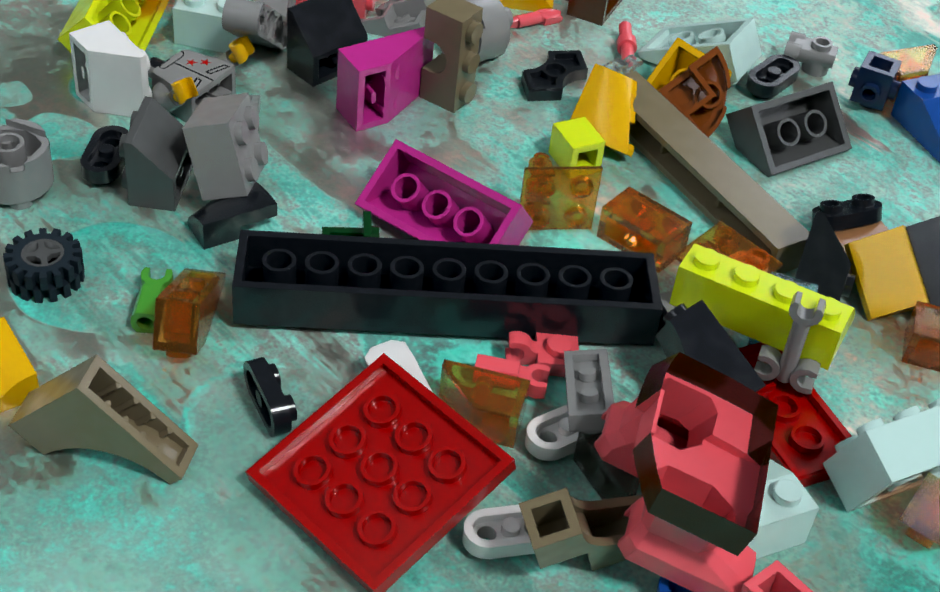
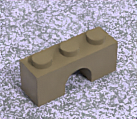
M436 0L426 7L424 38L436 43L444 54L441 53L422 67L419 97L452 113H455L466 103H470L476 94L475 76L480 62V55L478 54L479 40L483 33V24L481 23L482 7L466 0Z

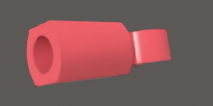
M478 354L472 385L511 393L519 390L531 398L545 399L550 367L539 363L522 366L520 361Z

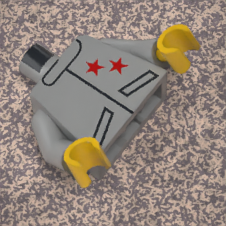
M242 36L235 39L229 44L230 50L219 57L206 56L190 50H181L166 61L152 57L150 59L151 67L148 71V77L152 79V97L169 113L187 122L204 98L236 94L235 67L246 62L248 56L255 52L249 37Z

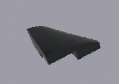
M255 182L248 196L210 201L188 218V226L205 250L238 240L241 226L277 216V203L259 183Z

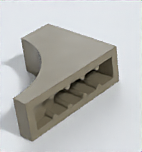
M97 354L29 392L8 425L43 455L57 450L73 448L107 452L143 466L161 477L169 485L182 480L199 445Z

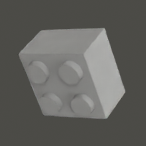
M248 93L204 98L182 128L202 201L248 196L264 166L268 163V149L265 142L260 141L258 133V110L256 106H251Z

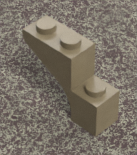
M566 487L518 503L540 569L587 554L592 571L625 561L626 559L617 546L618 540L625 535L629 520L628 517L624 516V513L642 495L582 501L570 496Z

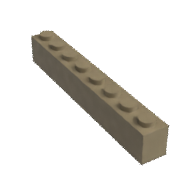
M637 71L623 74L637 81V94L633 103V109L636 112L635 124L630 125L629 141L742 252L752 253L761 257L767 264V273L777 276L797 269L809 231Z

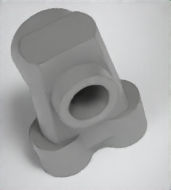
M792 31L783 55L803 62L802 70L806 74L822 77L827 74L829 68L832 69L839 47L833 46L832 41L826 37L817 36L812 39L806 37L805 34Z

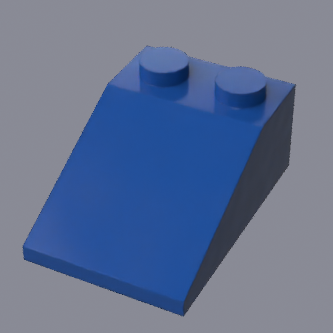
M940 74L904 80L899 88L891 115L940 163Z

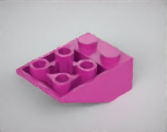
M425 27L338 49L336 109L356 132L388 123L419 96L421 69L433 60L434 42L424 38Z

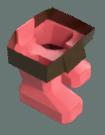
M678 352L651 366L639 396L632 403L627 401L614 403L602 414L601 419L605 420L602 434L594 443L596 451L601 460L637 477L642 492V497L636 500L624 513V516L628 517L629 520L625 535L618 540L617 546L626 560L692 592H741L743 584L750 580L754 574L756 552L748 544L758 533L778 405L731 377Z

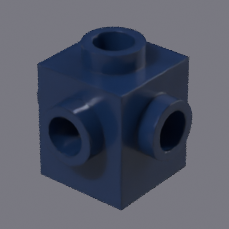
M869 51L861 67L856 66L851 75L848 86L854 88L850 100L859 103L865 108L882 111L888 99L894 101L902 82L896 80L902 61Z

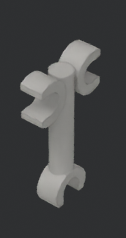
M797 291L793 295L789 308V315L794 321L783 353L781 354L775 347L762 345L757 359L759 361L756 362L754 370L763 381H770L776 378L782 383L790 382L793 389L800 393L811 394L821 364L812 359H799L810 327L817 325L823 318L826 300L820 298L816 308L808 309L801 304L803 293Z

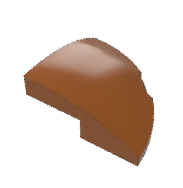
M718 46L693 62L685 72L658 90L708 138L720 125L726 113L727 90L731 87L728 66Z

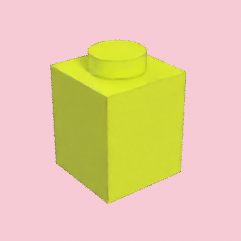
M581 117L553 123L548 153L565 175L571 178L600 171L606 142L587 118Z

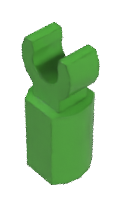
M145 267L141 271V287L130 323L136 332L155 334L160 328L168 294L174 287L172 269H167L163 278L152 279L150 267Z

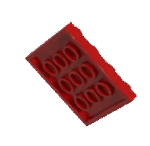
M383 353L245 472L253 485L368 592H385L516 469L513 457Z

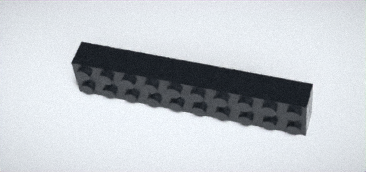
M240 230L232 283L233 324L494 338H508L509 332L522 331L528 334L532 340H535L536 332L578 336V342L654 346L655 336L657 335L663 311L654 254L642 252Z

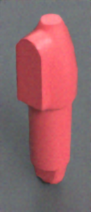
M551 8L539 9L535 12L514 16L513 24L510 28H523L537 24L547 26L560 23L563 17L560 10Z

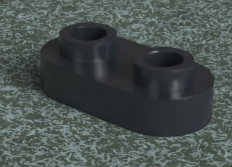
M772 55L750 70L746 88L753 96L759 99L774 97L797 80L800 64L794 58L786 55Z
M112 125L99 128L94 132L80 159L82 176L86 181L96 185H107L119 178L125 166V158L119 156V142L122 134L128 133L126 128Z
M855 194L851 200L846 201L825 200L820 202V206L812 209V223L816 211L824 213L834 231L874 224L882 220V203L875 200V196L870 194Z
M264 357L245 361L243 370L246 386L269 435L274 437L290 432L292 421L297 420V410L290 394L284 395L281 390V379L274 363L268 364Z

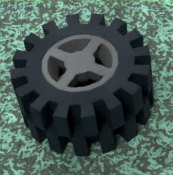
M39 228V234L34 235L32 230L24 232V239L17 235L12 239L13 245L7 244L5 247L6 253H3L7 283L14 295L17 296L21 293L22 300L29 301L34 296L35 303H43L44 297H50V302L58 301L57 295L62 294L64 298L71 296V289L77 291L81 287L80 282H84L85 271L82 247H80L78 239L73 240V235L68 232L61 236L60 229L54 228L50 234L47 233L46 228Z

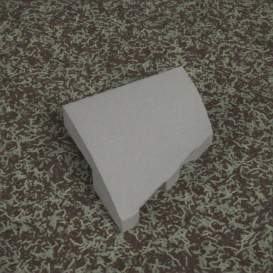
M389 0L375 9L377 17L360 20L367 33L383 37L425 27L426 7L436 0Z

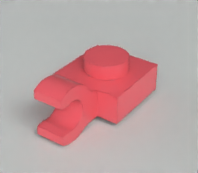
M511 331L508 334L509 348H505V359L520 361V365L544 364L550 367L549 376L565 377L564 351L579 350L578 336L536 332L535 340H532L525 332Z

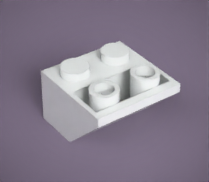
M107 20L69 33L76 95L93 112L131 117L133 111L139 110L145 96L152 97V90L148 81V71L151 67L149 57L143 49H139L129 39L125 32H121L113 23Z

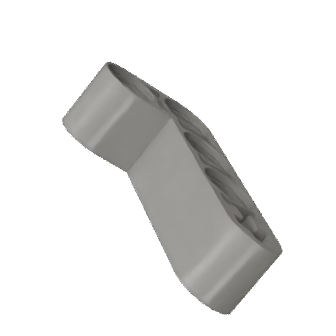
M226 0L222 13V27L237 37L248 36L252 44L284 50L287 47V8L295 6L296 0Z

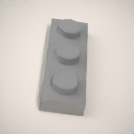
M607 349L564 351L569 432L601 433L605 423L601 416L614 404Z

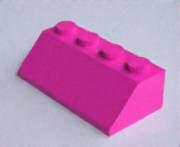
M395 139L355 202V205L359 208L371 211L372 215L417 240L519 245L534 222L522 205Z

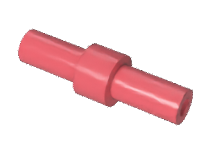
M623 21L619 24V36L616 41L617 51L621 55L622 66L630 69L635 65L634 53L637 50L636 37L632 34L631 23Z

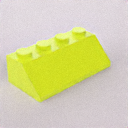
M79 0L57 40L71 53L70 32L109 20L121 32H125L139 49L145 51L169 0Z
M695 243L678 267L669 304L676 307L684 303L689 308L703 300L721 326L783 351L794 321L789 315L793 295L797 291L802 292L801 304L808 309L816 308L820 298L826 300V308L823 318L817 325L810 327L800 359L816 360L821 364L820 367L826 370L829 369L856 314L854 307L841 303L832 297L824 296L799 286L792 281L784 280L757 269L753 265L742 263L713 249L705 248Z

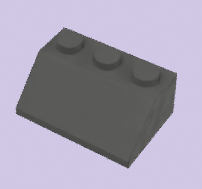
M833 81L726 114L736 149L767 177L852 149Z

